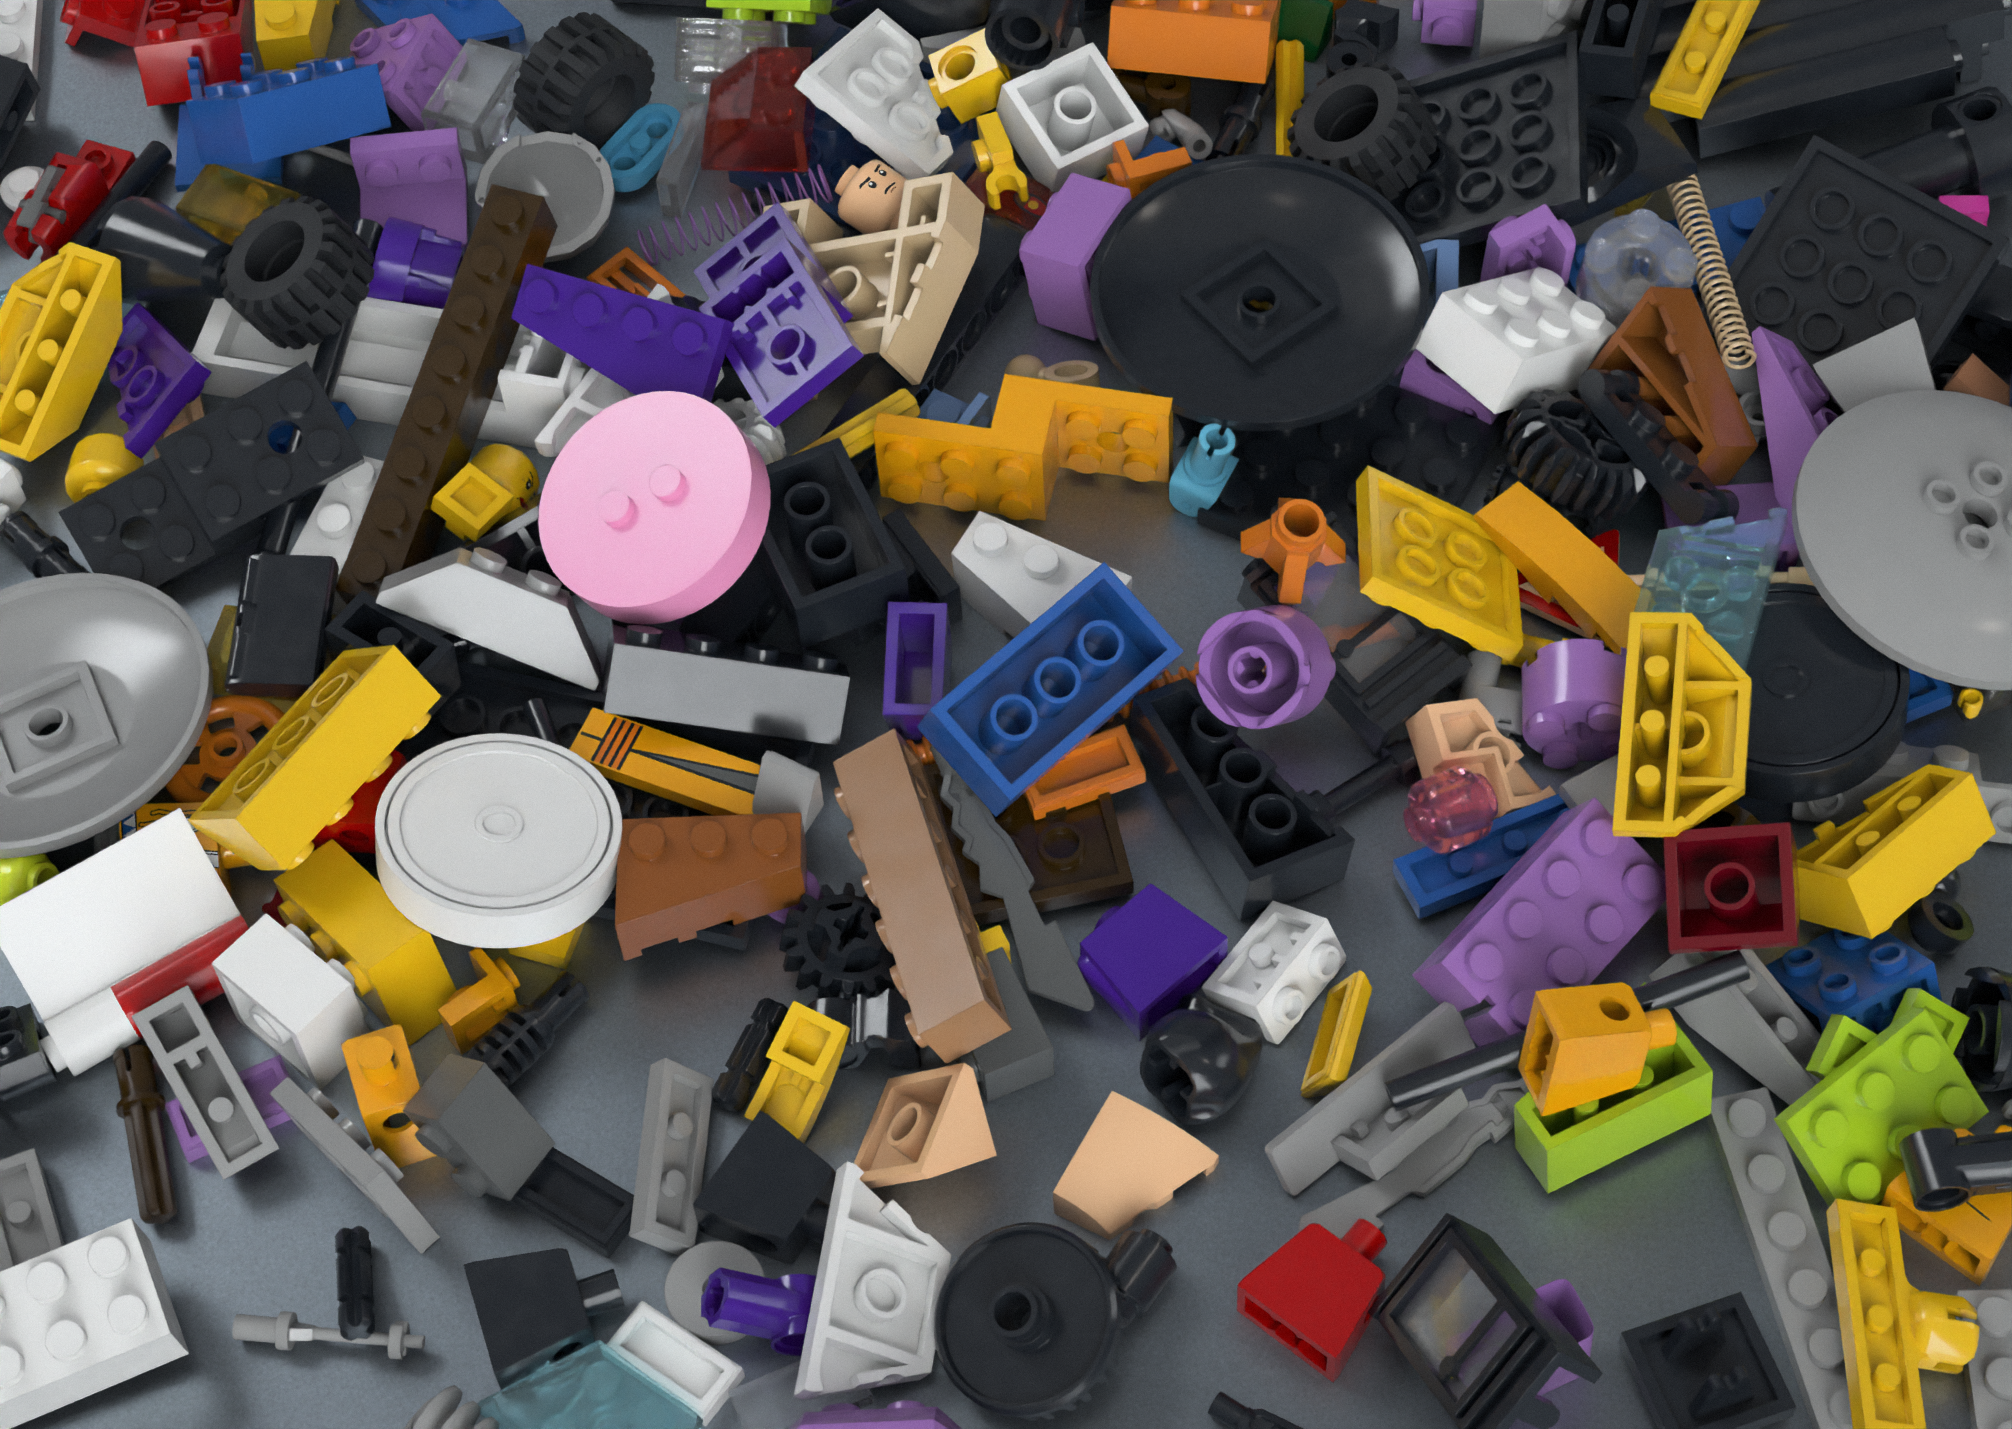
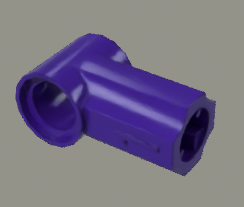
M720 1267L709 1275L707 1287L701 1296V1317L707 1319L709 1327L770 1339L771 1349L775 1352L788 1356H801L816 1276L810 1274H790L777 1279H771Z

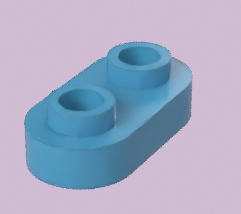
M663 103L649 104L640 108L600 149L599 152L610 166L615 191L631 192L643 187L682 146L685 133L682 116L677 109Z

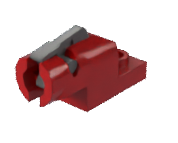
M91 140L85 141L76 157L56 152L34 188L30 189L19 202L18 208L3 232L7 244L13 251L28 261L39 245L43 249V253L40 256L41 262L56 256L58 250L66 244L136 160L134 153Z

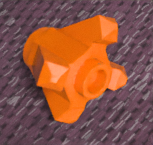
M1279 498L1278 510L1271 515L1270 519L1241 532V553L1264 559L1279 574L1277 594L1279 603L1284 605L1301 604L1306 570L1315 562H1321L1325 566L1346 563L1345 542L1326 524V518L1322 510L1315 503L1306 499Z

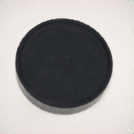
M1774 583L1753 586L1727 594L1713 601L1694 615L1703 625L1704 630L1727 651L1752 680L1745 795L1743 796L1756 800L1780 803L1807 802L1832 797L1863 783L1881 769L1891 758L1901 741L1907 722L1910 686L1909 668L1890 659L1854 633L1833 612L1815 586L1796 583Z

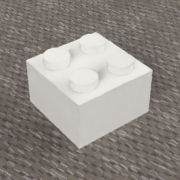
M1093 42L1053 60L1042 69L1032 70L1003 84L996 107L1009 141L1048 200L1055 192H1059L1071 173L1093 179L1107 174L1106 165L1113 163V142L1124 140L1134 160L1142 151L1149 128L1148 123Z
M266 913L216 958L212 965L237 1020L277 1055H281L284 1061L321 1091L347 1066L341 1044L348 1039L370 1033L365 1021V1017L369 1012L354 993L353 989L356 987L354 983L355 978L339 961L332 958L329 962H324L314 953L315 947L313 943L298 927L290 923L284 928Z

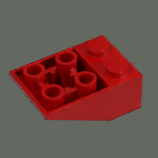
M251 0L145 1L134 50L147 107L184 102L192 99L187 70L190 69L188 57L201 58L206 86L236 80V83L243 82L240 65H243L241 53L252 52L254 54Z

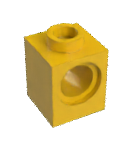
M985 28L928 55L935 76L928 80L932 95L941 109L949 106L961 124L996 108L1001 86L1013 80L1009 67L997 60L988 49L985 41Z

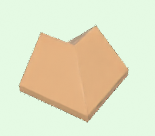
M964 1062L888 1078L854 1161V1164L864 1172L859 1179L869 1189L933 1178L997 1156L974 1069Z

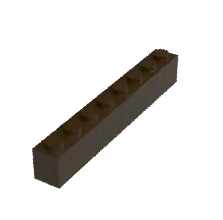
M492 184L337 582L336 591L347 605L362 590L377 598L384 577L430 560L446 521L430 509L433 496L468 463L497 387V377L500 369H503L520 327V323L511 317L526 266L530 264L542 268L558 227L545 198L542 196Z

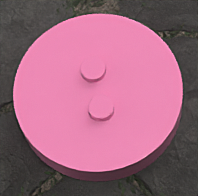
M674 391L650 392L626 398L604 409L586 422L566 443L550 469L541 494L538 519L539 536L547 562L564 585L591 608L611 619L639 625L659 624L695 613L719 598L737 581L752 561L760 546L768 523L771 498L766 465L759 450L745 432L721 409L705 399Z

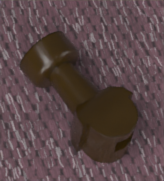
M1111 68L1133 101L1146 105L1147 115L1150 120L1161 116V111L1165 109H1176L1190 118L1191 82L1188 76L1150 72L1145 78L1125 74L1124 69Z

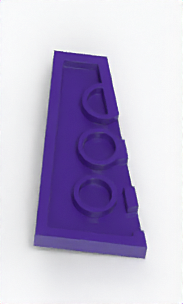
M530 264L526 266L511 317L635 395L657 391H674L695 395L710 403L735 324L722 318Z

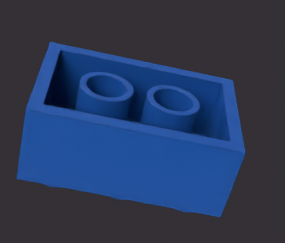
M354 56L331 60L323 57L296 63L297 69L283 72L282 69H273L250 75L251 80L236 83V80L204 86L205 96L186 101L201 164H254L391 127L377 63L356 64Z

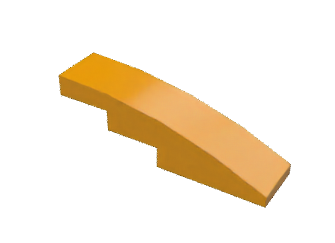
M1519 481L1475 513L1473 517L1475 521L1544 600L1549 604L1556 599L1590 639L1599 635L1615 654L1621 655V647L1627 649L1630 612H1662L1646 593L1597 545L1558 511Z

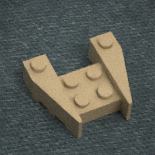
M954 172L905 180L897 229L842 238L843 230L811 198L780 203L790 213L852 312L853 317L845 323V326L862 353L879 352L912 385L920 384L978 255L985 205ZM773 205L764 206L763 213ZM818 394L811 398L810 401L817 400Z

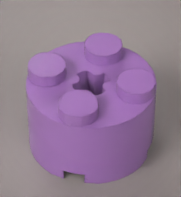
M1270 605L1230 613L1217 620L1206 631L1197 651V655L1200 654L1199 674H1196L1198 692L1207 708L1224 723L1248 729H1266L1298 720L1309 714L1323 699L1329 683L1335 675L1336 666L1326 638L1319 627L1308 616L1287 605ZM1265 665L1266 668L1264 671L1266 673V677H1264L1261 672Z
M1569 639L1548 644L1537 650V660L1530 666L1528 661H1525L1521 670L1522 732L1526 743L1532 749L1542 754L1543 763L1546 766L1566 769L1575 766L1578 761L1609 759L1619 753L1626 648L1621 647V655L1604 651V641Z

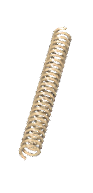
M1693 174L1684 181L1666 186L1680 232L1682 233L1685 247L1687 248L1689 260L1692 263L1691 266L1702 294L1704 306L1707 309L1706 312L1712 325L1718 348L1720 349L1723 364L1731 369H1745L1756 361L1757 355L1754 352L1751 337L1748 335L1749 331L1746 328L1745 320H1743L1744 316L1738 304V298L1735 296L1736 292L1733 289L1732 281H1730V274L1727 273L1728 268L1725 265L1726 262L1720 250V244L1717 242L1718 238L1715 235V229L1712 227L1713 223L1710 220V214L1707 212L1708 208L1705 205V199L1702 197L1703 193L1700 190L1698 178ZM1685 184H1691L1685 189H1678ZM1686 192H1693L1689 196L1681 197ZM1696 199L1692 203L1683 204L1687 200ZM1698 206V208L1693 211H1686L1691 207ZM1694 214H1701L1696 218L1688 219L1690 216ZM1703 221V223L1700 225L1691 226L1696 222ZM1706 229L1701 233L1693 234L1697 230ZM1708 236V238H1706L1705 240L1696 241L1701 237ZM1705 244H1711L1706 248L1698 249L1700 246H1703ZM1713 252L1708 256H1701L1704 253ZM1716 259L1712 263L1703 264L1708 260ZM1718 267L1713 271L1706 272L1710 268ZM1714 275H1720L1719 277H1717V278H1715V279H1709L1710 277H1712V276H1714ZM1723 282V284H1721V285H1719V286L1711 287L1712 285H1714V284H1716V283ZM1726 290L1721 294L1713 295L1718 291ZM1723 298H1728L1723 302H1717L1718 300H1721ZM1725 306H1730V307L1727 308V309L1719 310V309H1721V308H1723V307H1725ZM1727 314H1733V315H1731V316H1729V317L1722 318L1723 316H1725V315H1727ZM1736 321L1732 325L1724 326L1727 323ZM1739 329L1738 331H1736V332H1734V333L1727 334L1728 332H1730V331H1732V330ZM1741 337L1736 341L1729 342L1732 339ZM1744 345L1743 347H1741V348H1739V349H1734V350H1732L1733 348H1735V347H1737V346ZM1744 350L1746 353L1741 357L1728 356L1729 353L1735 354L1740 353ZM1751 355V360L1743 365H1733L1729 362L1742 361Z

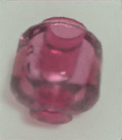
M1458 765L1414 783L1408 795V808L1404 810L1403 818L1406 829L1414 841L1418 843L1424 842L1432 851L1447 854L1489 835L1493 826V818L1498 814V802L1491 784L1482 774H1474L1470 769Z

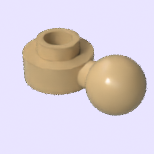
M1023 354L1014 357L1007 364L1004 374L1101 388L1099 367L1090 361L1072 360L1046 367L1036 356Z

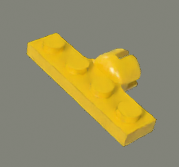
M1835 1199L1827 1209L1826 1217L1853 1429H1927L1918 1368L1951 1374L1960 1373L1963 1370V1365L1975 1356L1979 1340V1326L1972 1322L1956 1320L1955 1316L1976 1320L1977 1311L1964 1297L1919 1291L1909 1284L1905 1275L1896 1208Z

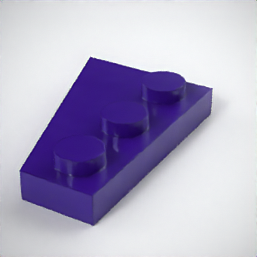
M136 302L123 318V331L108 362L111 383L120 388L122 398L116 405L118 416L127 423L129 430L123 435L125 448L142 459L185 405L191 403L200 395L206 379L212 373L153 312L139 302Z

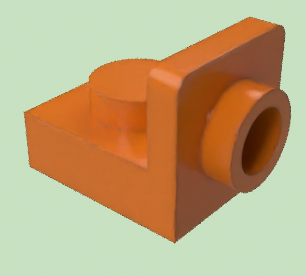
M1119 140L1113 142V163L1106 165V173L1109 183L1130 189L1133 200L1153 183L1171 173L1191 166L1192 161L1185 147L1158 152L1148 157L1133 160L1125 141Z

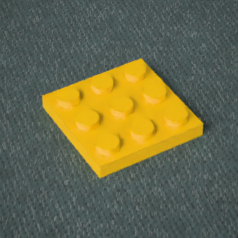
M1368 465L1356 480L1360 593L1367 595L1379 605L1391 606L1417 618L1429 628L1441 629L1463 639L1477 650L1491 652L1511 661L1524 646L1517 567L1475 521L1473 514Z

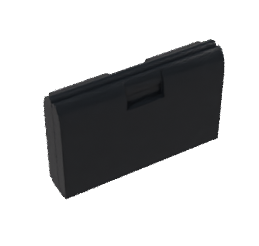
M271 554L249 555L245 558L224 685L226 692L241 696L301 697L324 671L328 645L324 629L331 622L339 571L335 558L332 556Z

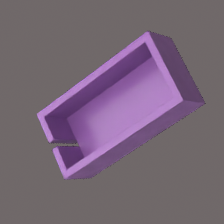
M1595 797L1562 813L1412 974L1439 1005L1444 1001L1451 1003L1455 1006L1457 1012L1480 1004L1483 999L1490 1004V1007L1470 1014L1463 1019L1472 1040L1479 1047L1527 1029L1535 991L1590 985L1666 901L1665 871L1633 837L1613 836V816Z

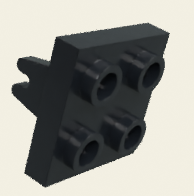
M1742 1292L1621 1332L1619 1344L1658 1429H1759L1794 1415L1796 1405Z

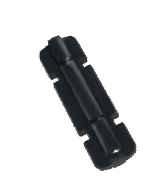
M763 998L758 1002L750 1017L754 1020L753 1023L745 1026L725 1064L728 1068L727 1072L720 1073L712 1088L713 1102L718 1106L732 1112H738L744 1108L751 1094L748 1088L750 1085H755L769 1060L765 1056L789 1010L784 1004L770 998Z
M356 1226L353 1229L342 1228L335 1235L337 1301H339L337 1309L340 1335L349 1341L356 1338L367 1339L375 1331V1318L372 1311L374 1297L372 1265H370L372 1254L369 1232L362 1226Z

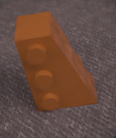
M1650 286L1587 370L1604 369L1609 372L1613 370H1630L1634 372L1640 382L1639 395L1646 403L1654 406L1662 413L1666 420L1665 426L1677 441L1690 448L1696 454L1699 460L1698 466L1715 486L1727 485L1756 450L1758 444L1692 288Z
M801 812L622 819L621 847L617 858L615 929L624 961L642 956L641 949L677 938L679 943L697 938L696 931L732 920L733 924L736 925L797 905L800 902L801 896L805 893L807 894V844Z

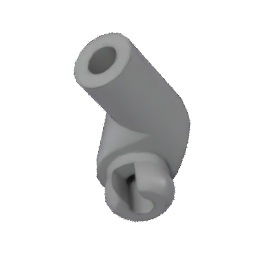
M1176 109L1162 110L1161 116L1153 118L1149 122V128L1154 137L1157 135L1168 142L1177 137L1192 158H1206L1212 151V140L1204 128Z

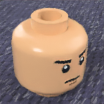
M877 159L869 161L860 169L854 165L850 166L840 178L835 192L841 196L838 204L839 217L863 234L897 229L904 181L908 179Z

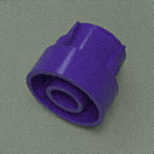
M389 216L376 251L372 267L375 270L374 277L369 283L368 288L370 290L367 297L444 309L463 260L465 247H461V241L438 235L436 229Z

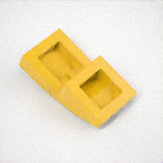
M793 1000L765 1056L772 1061L744 1117L753 1121L761 1110L805 1144L832 1084L850 1028Z

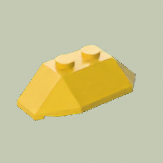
M72 242L59 249L58 255L40 263L11 285L0 309V452L28 462L33 461L79 429L123 331L121 261L116 257Z
M1630 612L1612 827L1613 836L1676 837L1683 830H1690L1745 795L1752 680L1727 651L1704 630L1703 625L1692 613Z

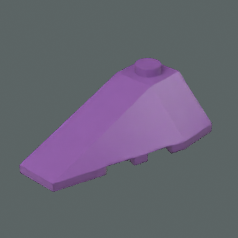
M1759 326L1751 334L1754 352L1757 355L1756 368L1775 497L1786 516L1783 519V525L1792 524L1793 490L1799 469L1815 440L1838 416L1823 405L1830 399V395L1791 340Z

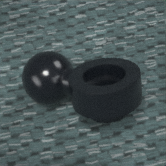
M1956 868L1937 883L1929 895L1919 899L1917 904L1908 913V923L1913 939L1921 948L1931 953L1953 955L1974 933L1970 916L1955 901L1961 890V878Z

